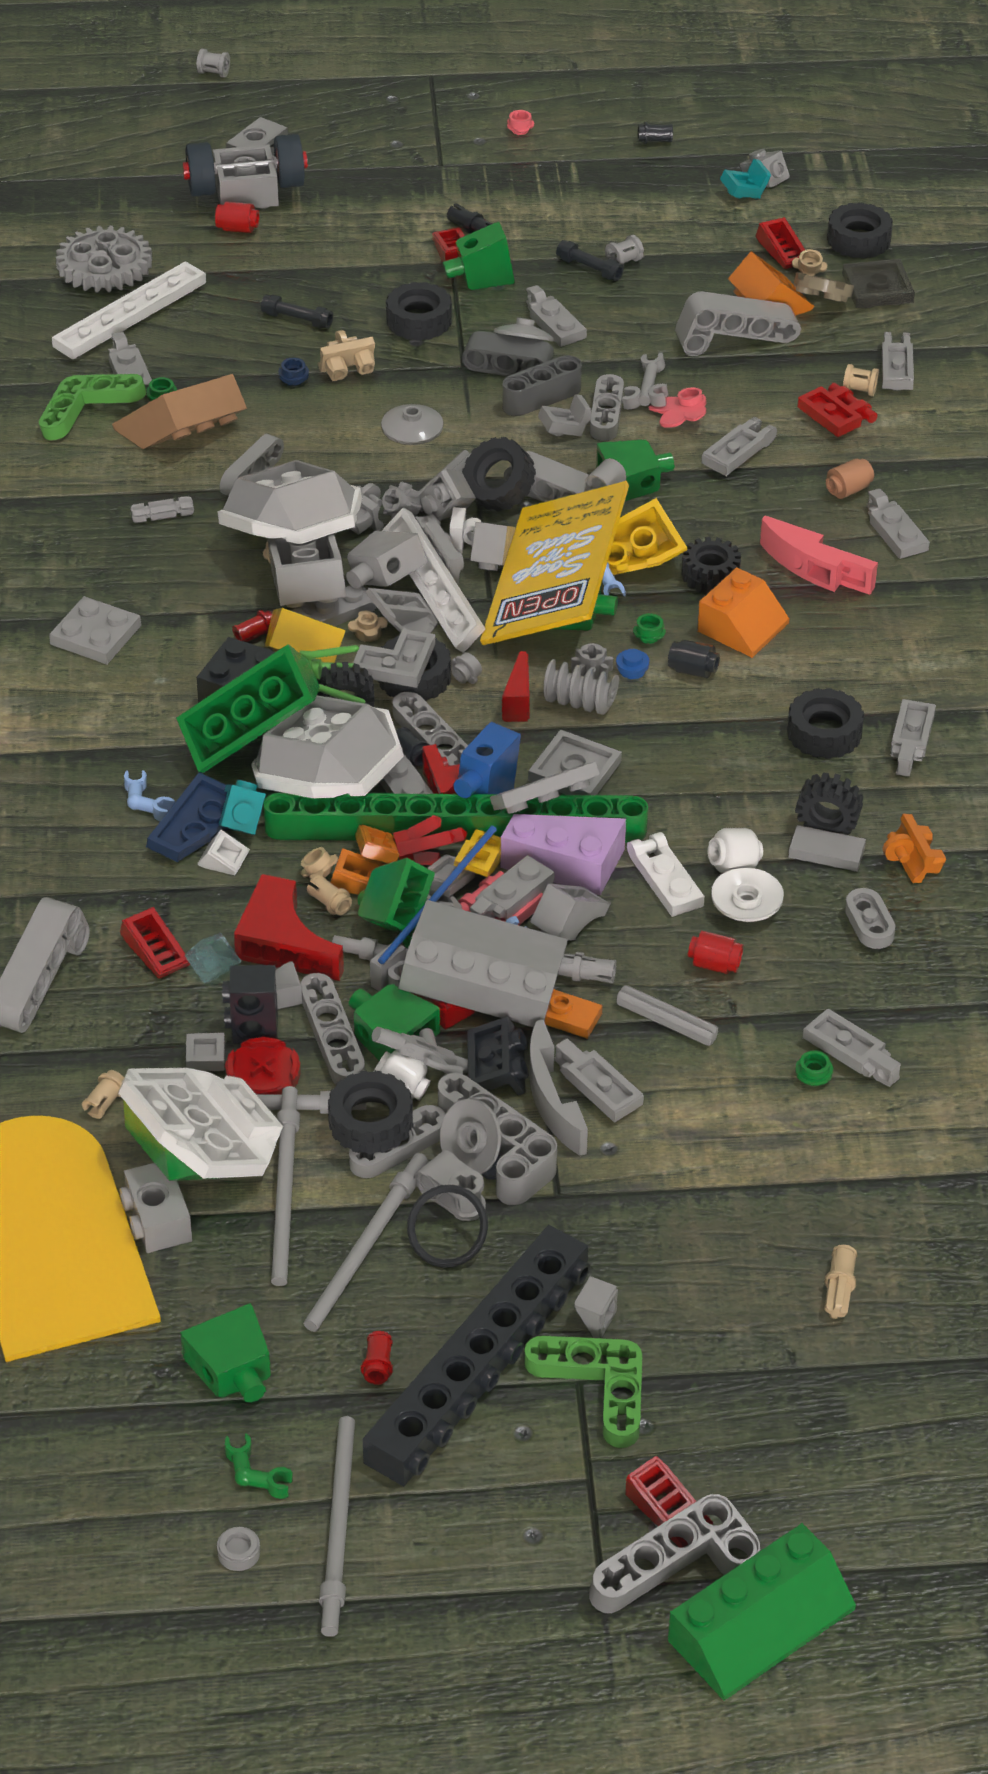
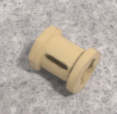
M848 364L843 386L853 390L868 392L869 396H874L878 383L879 369L874 368L870 371L854 368L853 364Z

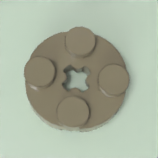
M796 272L794 284L797 285L795 290L797 292L819 295V292L823 291L825 292L824 298L840 302H847L848 297H852L854 285L819 276L813 277L800 272Z

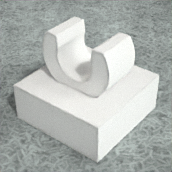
M453 507L450 522V539L455 549L463 553L464 542L470 545L473 544L474 532L471 531L475 529V522H481V520L478 518L466 520V508Z

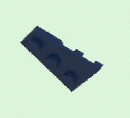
M199 772L149 835L146 847L178 862L210 842L220 830L224 832L229 830V828L219 826L227 792H224L226 785Z

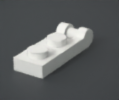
M662 832L650 835L649 839L645 841L637 839L627 843V850L631 860L672 917L704 907L705 896L669 848L666 837ZM654 853L656 856L649 858L648 854Z

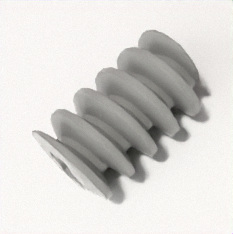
M552 659L545 673L544 697L549 702L557 699L558 703L564 706L570 701L571 707L576 709L583 704L584 710L588 712L593 711L596 707L597 714L604 715L615 700L619 686V675L615 674L612 681L608 683L607 672L602 671L596 680L594 679V669L589 668L585 676H581L580 665H576L573 672L569 673L567 662H563L560 669L556 670V661Z

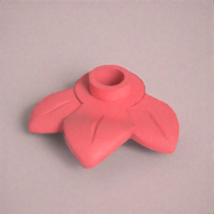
M695 387L685 388L678 393V397H666V406L654 407L650 405L649 410L663 414L660 419V426L664 428L679 426L686 420L697 421L706 414L705 405L707 401L705 395L702 394V390Z

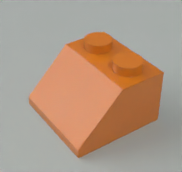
M752 251L728 278L736 287L733 292L738 297L785 303L792 308L795 315L809 312L814 308V305L801 292L795 291L796 286L784 274Z
M736 567L699 601L697 632L753 658L789 624L790 618L763 579Z

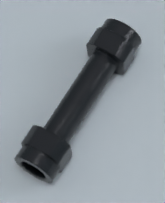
M562 240L557 247L556 255L563 261L571 263L575 260L602 272L601 276L605 279L618 281L623 274L624 266L612 258L605 261L579 250L578 244L572 241Z
M266 294L261 302V311L270 316L277 317L280 313L311 321L313 327L320 329H329L333 322V312L320 306L315 310L282 302L281 296Z

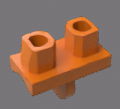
M902 814L899 829L887 835L888 840L883 845V853L888 860L900 861L912 883H922L926 873L938 874L946 862V857L942 850L930 848L933 834L929 826L917 825L912 814Z

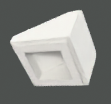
M220 830L207 846L197 865L206 869L235 875L250 849L223 830Z

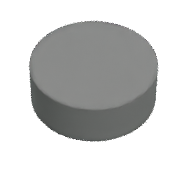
M233 1527L223 1532L217 1542L220 1563L233 1571H243L254 1566L260 1557V1542L256 1533L246 1527Z

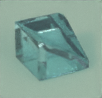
M222 933L200 940L184 955L204 983H208L229 971L230 966H236L241 963V959Z

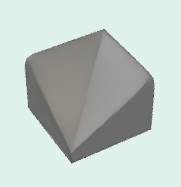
M291 961L276 969L278 1009L302 1004L301 983L294 963Z
M590 1276L575 1301V1308L593 1338H602L617 1312L618 1289L613 1284Z

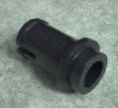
M648 122L638 124V141H643V144H647L648 141L672 142L673 125L648 124Z
M406 727L396 730L402 752L406 755V758L409 759L413 766H423V746L429 744L425 741H420Z

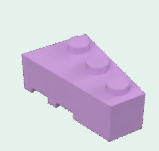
M514 814L501 836V868L509 870L528 855L555 872L554 883L581 886L596 895H601L625 850L626 819Z

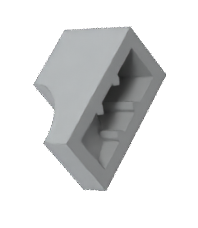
M475 522L470 561L479 562V569L498 571V565L505 564L516 527Z
M548 884L530 923L540 928V932L568 940H575L578 933L590 921L605 916L611 903L581 886Z

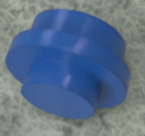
M638 649L622 651L616 657V667L620 674L627 679L641 678L649 668L650 660L648 655Z

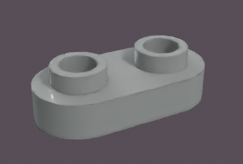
M868 888L852 890L846 897L845 913L860 942L874 949L889 946L894 940L895 923L881 896L876 891Z

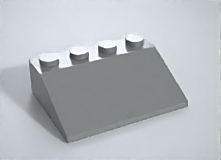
M427 900L405 957L398 989L499 1018L508 1016L513 1022L534 1027L536 1021H545L568 939Z

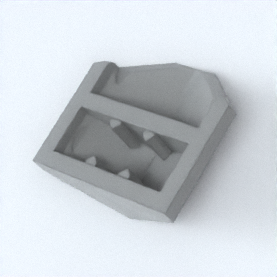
M368 588L366 592L383 616L400 633L402 629L431 633L439 624L431 608L419 593Z

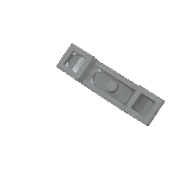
M538 1020L534 1025L530 1043V1086L535 1105L551 1132L570 1150L579 1156L587 1154L588 1128L577 1101L564 1104L560 1101L549 1073L554 1072V1044L544 1020Z

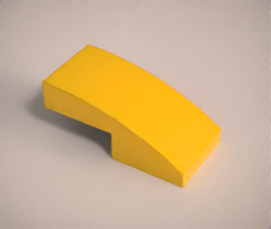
M475 829L471 839H466L454 861V866H458L485 834L484 831ZM492 835L464 869L485 877L490 876L501 861V837Z

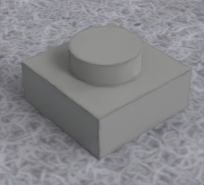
M224 1033L187 1034L186 1068L201 1071H224Z

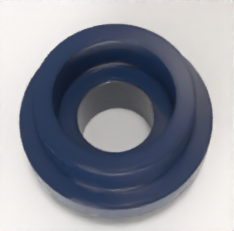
M288 358L281 363L278 376L281 381L289 385H298L308 379L309 369L302 359Z

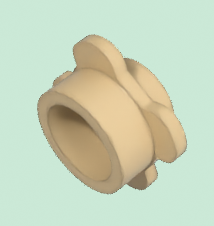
M813 249L802 251L799 258H794L792 261L794 268L809 276L814 277L817 273L827 270V263L822 262V255Z
M364 610L359 612L358 618L355 621L348 623V629L351 632H355L357 639L364 642H372L381 636V628L387 627L388 621L385 617H377L375 613Z
M323 847L313 849L301 861V866L304 868L301 871V875L304 878L309 876L311 879L317 875L326 877L332 872L333 865L337 863L338 857L335 854L330 856Z

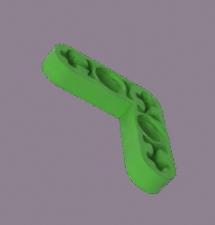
M138 374L73 375L65 378L58 386L39 419V426L43 437L47 440H58L66 436L85 404L132 403L141 400L147 392L142 376Z
M537 1336L528 1341L524 1349V1364L530 1374L542 1378L605 1380L603 1437L608 1444L617 1448H627L636 1443L640 1434L642 1351L636 1343L623 1339ZM584 1352L592 1355L594 1360L589 1364L582 1365L576 1363L572 1357ZM539 1353L547 1354L546 1360H539ZM560 1353H565V1362H560ZM602 1355H606V1364H601ZM620 1357H627L628 1364H621ZM625 1387L630 1389L634 1395L622 1400L614 1397L611 1392L616 1388ZM618 1414H626V1430L624 1431L617 1430Z

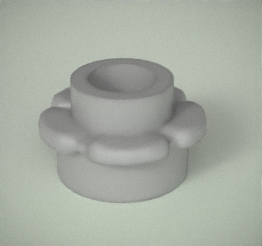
M463 653L451 661V672L460 683L468 681L471 684H475L478 681L477 677L482 673V666L472 654Z

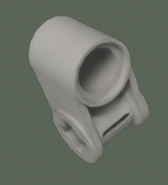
M443 1150L414 1174L417 1187L422 1194L440 1185L453 1184L473 1192L486 1209L485 1199L481 1195L484 1189L483 1176L464 1164L448 1150ZM442 1193L430 1199L462 1221H473L479 1218L474 1205L460 1194Z

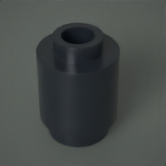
M684 639L681 642L674 641L668 654V666L670 668H675V671L678 673L709 678L711 673H716L720 663V654L716 653L714 645Z

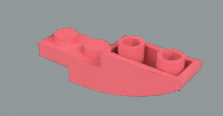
M766 515L762 518L761 546L789 571L833 592L840 585L869 595L874 590L878 562L823 544L824 535Z

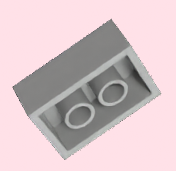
M334 533L303 544L287 542L283 538H267L271 571L280 606L286 605L287 607L296 608L304 606L306 602L332 603L341 597H346L342 558Z

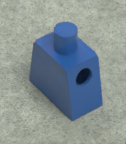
M490 722L461 754L458 779L454 782V790L457 795L462 798H468L472 794H500L514 789L521 734Z

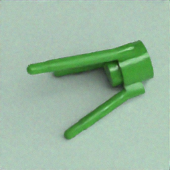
M342 646L316 651L300 650V654L308 659L316 679H320L322 668L326 666L328 670H331L332 662H322L321 659L316 658L357 652L359 646ZM337 663V666L342 667V663ZM348 663L349 667L352 668L354 663ZM319 684L318 692L342 700L365 704V700Z

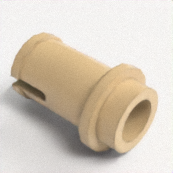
M317 875L310 880L318 889L316 890L311 885H308L307 893L326 905V910L330 914L343 915L350 909L352 899L347 890L344 888L338 889L322 875Z
M114 1070L102 1073L98 1077V1085L82 1102L84 1111L92 1105L93 1107L87 1114L93 1118H102L115 1098L121 1097L118 1092L124 1077Z

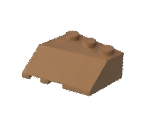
M230 374L163 394L112 425L115 431L140 448L145 449L170 439H174V441L189 436L195 430L197 433L207 431L215 427L214 423L217 422L220 423V426L238 420L236 414L247 409L234 375Z

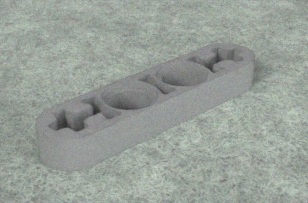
M403 692L396 695L393 699V717L401 727L408 728L420 741H425L429 745H452L453 747L448 750L438 749L441 757L447 758L449 766L460 764L461 754L468 745L417 693ZM421 725H432L435 728L421 730L418 727Z
M321 973L307 975L301 981L302 1004L331 1079L336 1085L337 1082L344 1080L352 1073L357 1074L360 1071H365L364 1058L331 978ZM315 990L323 994V999L318 1001ZM323 1013H332L337 1016L332 1021H321L317 1018ZM334 1039H342L347 1042L345 1046L340 1048L328 1045ZM347 1060L351 1072H347L345 1068H342V1061Z

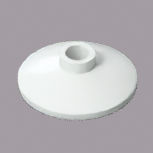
M736 868L723 873L715 880L712 886L711 897L715 907L727 917L739 921L754 922L774 915L782 906L784 892L779 881L771 874L755 868Z

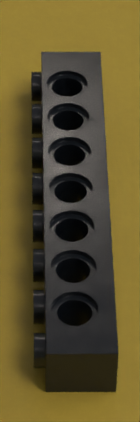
M548 1224L364 1436L363 1464L403 1487L414 1475H420L425 1470L430 1456L437 1447H443L448 1443L453 1434L454 1427L462 1418L467 1419L470 1417L476 1407L477 1400L485 1391L490 1392L496 1386L500 1373L504 1368L518 1360L526 1342L531 1337L534 1338L540 1334L548 1316L554 1310L559 1311L562 1308L570 1290L576 1284L581 1285L590 1270L588 1245Z

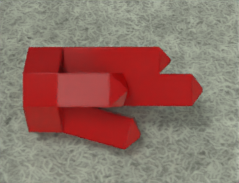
M433 815L407 830L393 833V837L399 852V860L408 858L420 865H432L441 858L440 854L425 852L424 850L464 841L467 832L462 828H457L422 837L441 827L442 819Z

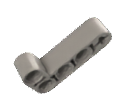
M696 292L688 297L675 328L684 352L689 356L703 354L709 347L714 333L789 343L794 341L801 331L800 324L792 308L785 303L710 292Z
M526 451L533 459V466L536 469V475H534L535 482L531 486L528 496L541 502L626 481L624 467L614 459H605L588 475L537 453ZM512 465L504 471L505 481L508 480L513 471Z
M44 897L40 900L0 978V1026L20 1033L25 1032L32 1023L66 953L80 955L86 948L90 936V928L81 908L49 897Z
M450 1073L443 1076L438 1082V1107L445 1114L454 1103L462 1099H478L487 1104L496 1115L501 1132L499 1151L501 1158L496 1165L497 1198L507 1205H519L526 1202L556 1175V1139L469 1077L461 1073Z
M719 1494L707 1495L601 1563L593 1574L589 1589V1599L598 1611L614 1613L706 1553L720 1572L725 1575L760 1551V1541L726 1497ZM715 1515L723 1524L711 1525L705 1521L703 1516ZM681 1537L687 1541L689 1546L685 1548L676 1547L670 1542L669 1538ZM739 1548L747 1554L748 1558H734L729 1550ZM638 1559H646L649 1560L655 1568L652 1570H643L640 1569L634 1561ZM603 1583H605V1585L607 1586L606 1589L602 1587ZM619 1583L618 1589L615 1591L613 1586Z

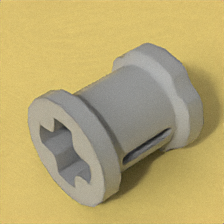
M200 49L196 63L197 72L200 74L205 72L217 73L220 77H226L230 68L229 53L217 54L208 52L207 49Z
M634 234L627 236L625 241L617 244L612 242L605 247L606 259L612 258L622 265L630 260L638 261L643 258L644 248L642 242Z

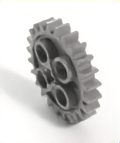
M111 225L107 230H103L101 226L97 227V231L86 228L85 234L76 231V238L67 236V243H60V249L56 250L57 270H59V276H64L66 283L73 281V287L83 285L84 291L94 287L95 292H99L101 288L111 292L112 287L115 286L119 290H123V284L134 286L133 280L142 281V275H148V268H152V251L149 247V242L143 241V235L135 236L134 230L125 233L124 227L117 231Z

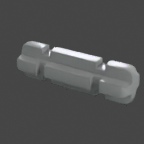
M185 496L178 497V501H174L172 498L148 502V506H144V503L133 504L130 511L133 522L142 523L147 522V518L155 521L174 518L179 513L181 516L192 515L194 513L192 498Z

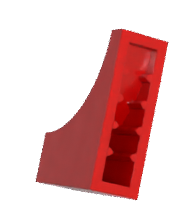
M262 874L234 932L235 959L262 965H275L276 968H280L284 964L293 961L296 972L309 975L321 973L327 975L332 980L340 981L344 972L343 945L317 936L300 921L296 914V881Z

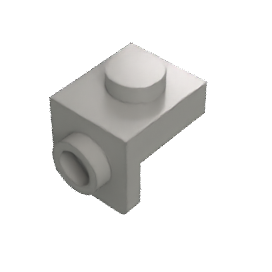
M760 149L750 153V159L740 163L742 172H747L753 159H759L771 173L766 186L768 188L774 187L790 177L781 150L766 152L765 149Z
M575 394L569 409L541 406L538 417L546 430L552 435L582 436L585 425L589 423L591 418V408L582 395Z

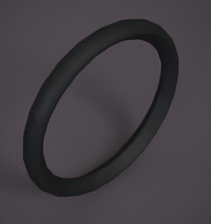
M453 1184L440 1185L423 1193L414 1203L407 1221V1234L415 1253L423 1261L441 1268L456 1267L471 1260L481 1250L488 1232V1218L480 1199L470 1190ZM442 1193H456L467 1198L476 1208L480 1219V1230L475 1244L468 1252L454 1259L443 1260L429 1255L419 1244L415 1232V1223L421 1207L429 1199Z

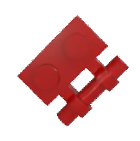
M832 383L828 391L820 386L798 397L797 407L836 437L861 427L862 420L873 423L878 417V414L872 410V406L863 399L858 400L853 396L852 390L846 386H839L837 383Z

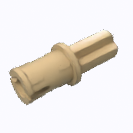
M838 1245L833 1248L830 1272L825 1276L824 1283L827 1287L824 1310L833 1319L845 1317L848 1314L850 1294L856 1288V1279L853 1274L858 1253L849 1245Z

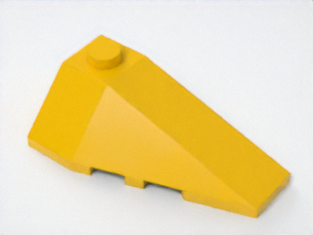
M655 498L620 517L607 562L612 574L616 575L659 566L688 549L659 501Z

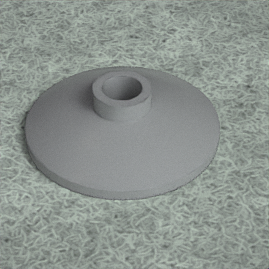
M517 318L516 324L500 326L493 331V333L546 341H553L554 339L547 332L535 327V320Z
M406 404L389 410L382 418L381 427L385 436L394 442L405 445H419L430 442L441 434L443 419L436 410L428 406Z
M462 1099L454 1103L446 1112L441 1124L440 1145L442 1151L448 1150L452 1152L460 1161L480 1174L488 1171L495 1163L501 1145L500 1126L492 1109L478 1099Z

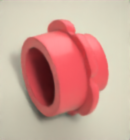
M525 110L511 112L507 120V128L516 135L528 133L529 128L532 129L534 127L531 113Z

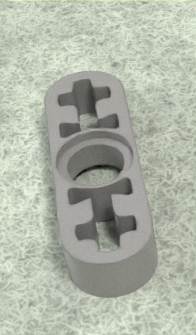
M606 374L600 376L596 381L590 418V435L596 440H612L618 433L624 381L617 375ZM609 389L612 390V393H606V392H607V390H609ZM602 406H611V407H614V408L605 409V408H601V407H602Z
M264 434L224 472L220 481V492L229 496L236 478L273 467L282 456L284 449L283 440L270 434Z
M425 1105L413 1111L412 1130H409L407 1144L390 1148L387 1152H375L374 1154L357 1153L350 1149V1170L358 1177L373 1178L412 1157L415 1153H419L439 1142L440 1129L445 1112L434 1105Z

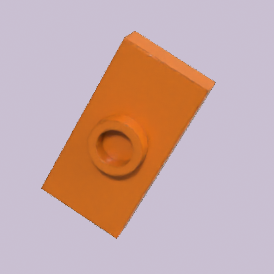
M359 825L355 837L362 856L388 864L398 860L399 852L391 833L366 825Z
M554 989L544 1022L545 1025L588 1039L602 1015L603 1005Z

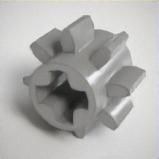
M400 482L399 487L390 485L382 497V504L385 508L383 514L391 516L392 520L402 508H405L412 512L415 517L421 508V500L419 498L421 493L413 490L412 485Z
M586 644L581 649L577 648L575 657L571 658V672H573L576 665H580L581 676H585L589 668L594 669V679L597 680L602 671L607 672L608 680V672L613 671V657L607 656V649L598 644Z

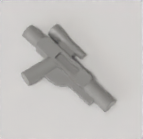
M376 1027L373 1030V1041L394 1048L400 1054L423 1061L424 1065L443 1071L446 1074L468 1073V1060L456 1056L453 1051L437 1046L434 1032L430 1028L422 1029L419 1036L399 1034L381 1027Z

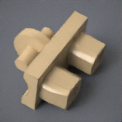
M344 330L336 331L335 341L327 342L326 347L320 348L321 360L318 362L320 372L327 371L332 381L344 379L348 373L347 367L353 365L356 366L358 373L361 375L372 373L375 365V342L373 336L363 339H357L356 336L347 338Z

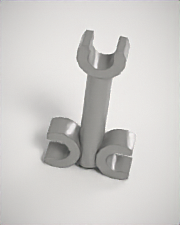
M659 353L655 360H648L647 354H643L641 356V364L644 377L641 390L636 386L624 388L625 396L622 397L624 409L627 410L635 409L640 405L647 406L650 403L654 407H663L667 404L665 398L669 395L667 384L654 385L657 373L665 368L663 353Z

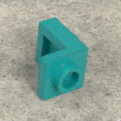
M753 159L747 172L724 170L720 180L728 189V193L735 198L750 197L760 199L769 182L771 173L759 159Z
M237 780L236 786L226 785L224 792H227L219 826L255 835L266 794L257 792L256 784Z

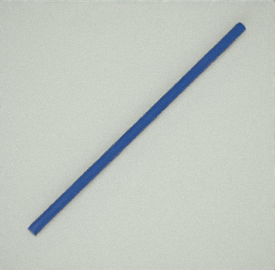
M491 826L430 897V901L437 902L496 832L497 829L494 826ZM424 906L378 959L380 964H384L416 927Z

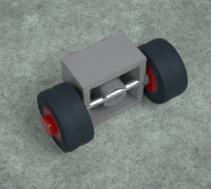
M298 134L275 136V157L272 156L270 144L214 149L212 154L210 143L204 142L187 144L185 148L186 162H182L184 180H188L191 196L213 195L217 189L220 204L225 202L254 204L255 208L261 209L268 208L269 206H279L278 184L280 188L303 186L305 180L304 169L308 167L306 151H302L301 140Z

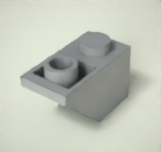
M449 469L441 471L419 495L425 513L428 515L433 514L439 521L451 517L453 507L467 509L476 499L463 473L459 470Z

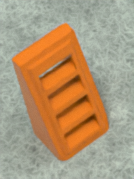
M342 848L330 883L338 889L344 888L351 894L359 895L362 890L366 889L374 868L386 864Z

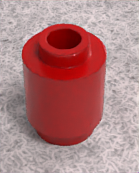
M225 202L224 204L217 205L215 224L217 228H222L223 231L252 233L254 227L257 228L259 225V210H255L254 204Z
M701 931L699 937L692 936L688 957L693 958V966L724 974H728V971L737 973L742 959L744 944L736 943L735 938Z

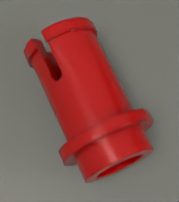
M260 610L257 612V616L232 626L235 639L248 642L263 634L267 635L272 613L269 610L265 612Z
M374 1331L367 1337L366 1359L361 1363V1373L365 1380L371 1384H383L393 1373V1365L390 1362L393 1340L392 1336L387 1332Z

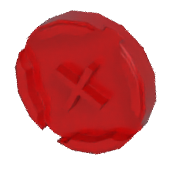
M260 1037L241 1043V1047L235 1052L233 1049L228 1054L225 1072L226 1076L243 1079L255 1094L282 1095L283 1088L287 1086L295 1087L298 1084L301 1065L298 1053L294 1049L292 1051L286 1047L285 1042L276 1038Z

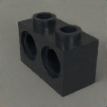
M275 965L230 966V981H223L222 997L223 1004L230 1003V1007H224L225 1029H232L233 1044H241L249 1039L260 1037L278 1039Z

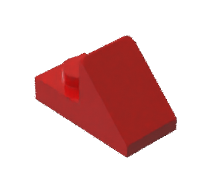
M436 744L423 746V774L433 794H457L454 790V782L458 779L460 764L449 766L447 758L441 757Z

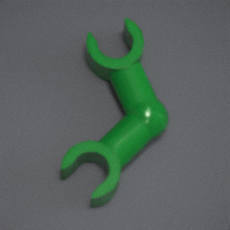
M245 1433V1446L242 1448L232 1447L229 1437L226 1436L225 1455L227 1459L233 1462L235 1482L244 1487L252 1486L268 1489L269 1494L277 1499L288 1498V1486L277 1484L276 1482L292 1483L293 1472L286 1467H277L270 1472L251 1469L249 1461L251 1456L250 1436Z

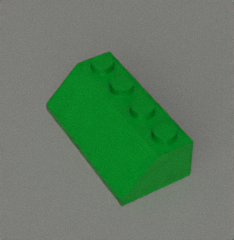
M287 644L176 717L198 772L203 774L316 699L320 686L307 658Z
M801 1523L670 1611L668 1642L725 1701L856 1609V1604L831 1551Z

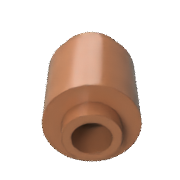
M865 459L850 460L827 472L826 487L832 495L839 499L848 497L869 486L874 480L873 468Z

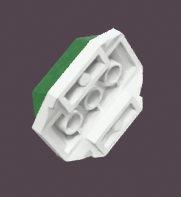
M191 1068L128 1069L118 1092L123 1098L125 1128L169 1181L263 1176L283 1128V1125L241 1078L226 1076L222 1079L209 1072Z

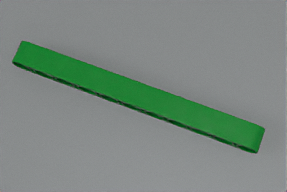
M274 793L269 795L263 803L265 832L269 837L277 840L357 841L355 835L359 825H366L393 835L395 832L407 830L436 815L442 819L441 827L422 837L462 828L467 832L464 840L466 841V839H471L475 829L486 832L491 826L497 829L493 835L501 837L514 814L626 819L625 843L637 839L643 840L646 837L648 804L643 798L633 795H559V797L539 803L538 797L526 801L528 808L508 814L506 808L493 809L490 797L497 794H472L468 798H462L457 794L367 793L365 796H350L349 793L333 798L314 799L288 793Z

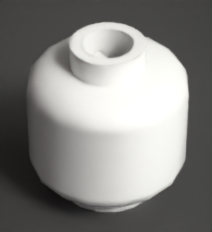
M723 828L715 834L708 845L709 861L720 873L736 868H756L758 862L763 857L761 841L758 840L756 834L751 829Z
M397 1050L391 1054L386 1051L375 1068L376 1071H382L385 1074L390 1073L396 1079H401L405 1083V1087L409 1088L411 1099L414 1097L420 1101L431 1082L425 1078L428 1068L427 1065H424L423 1061L400 1054Z

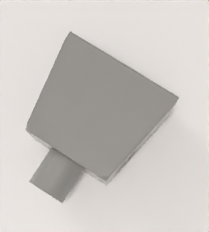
M374 531L348 553L347 559L351 570L347 572L346 578L348 583L355 589H359L363 585L389 586L427 564L428 561L418 533Z

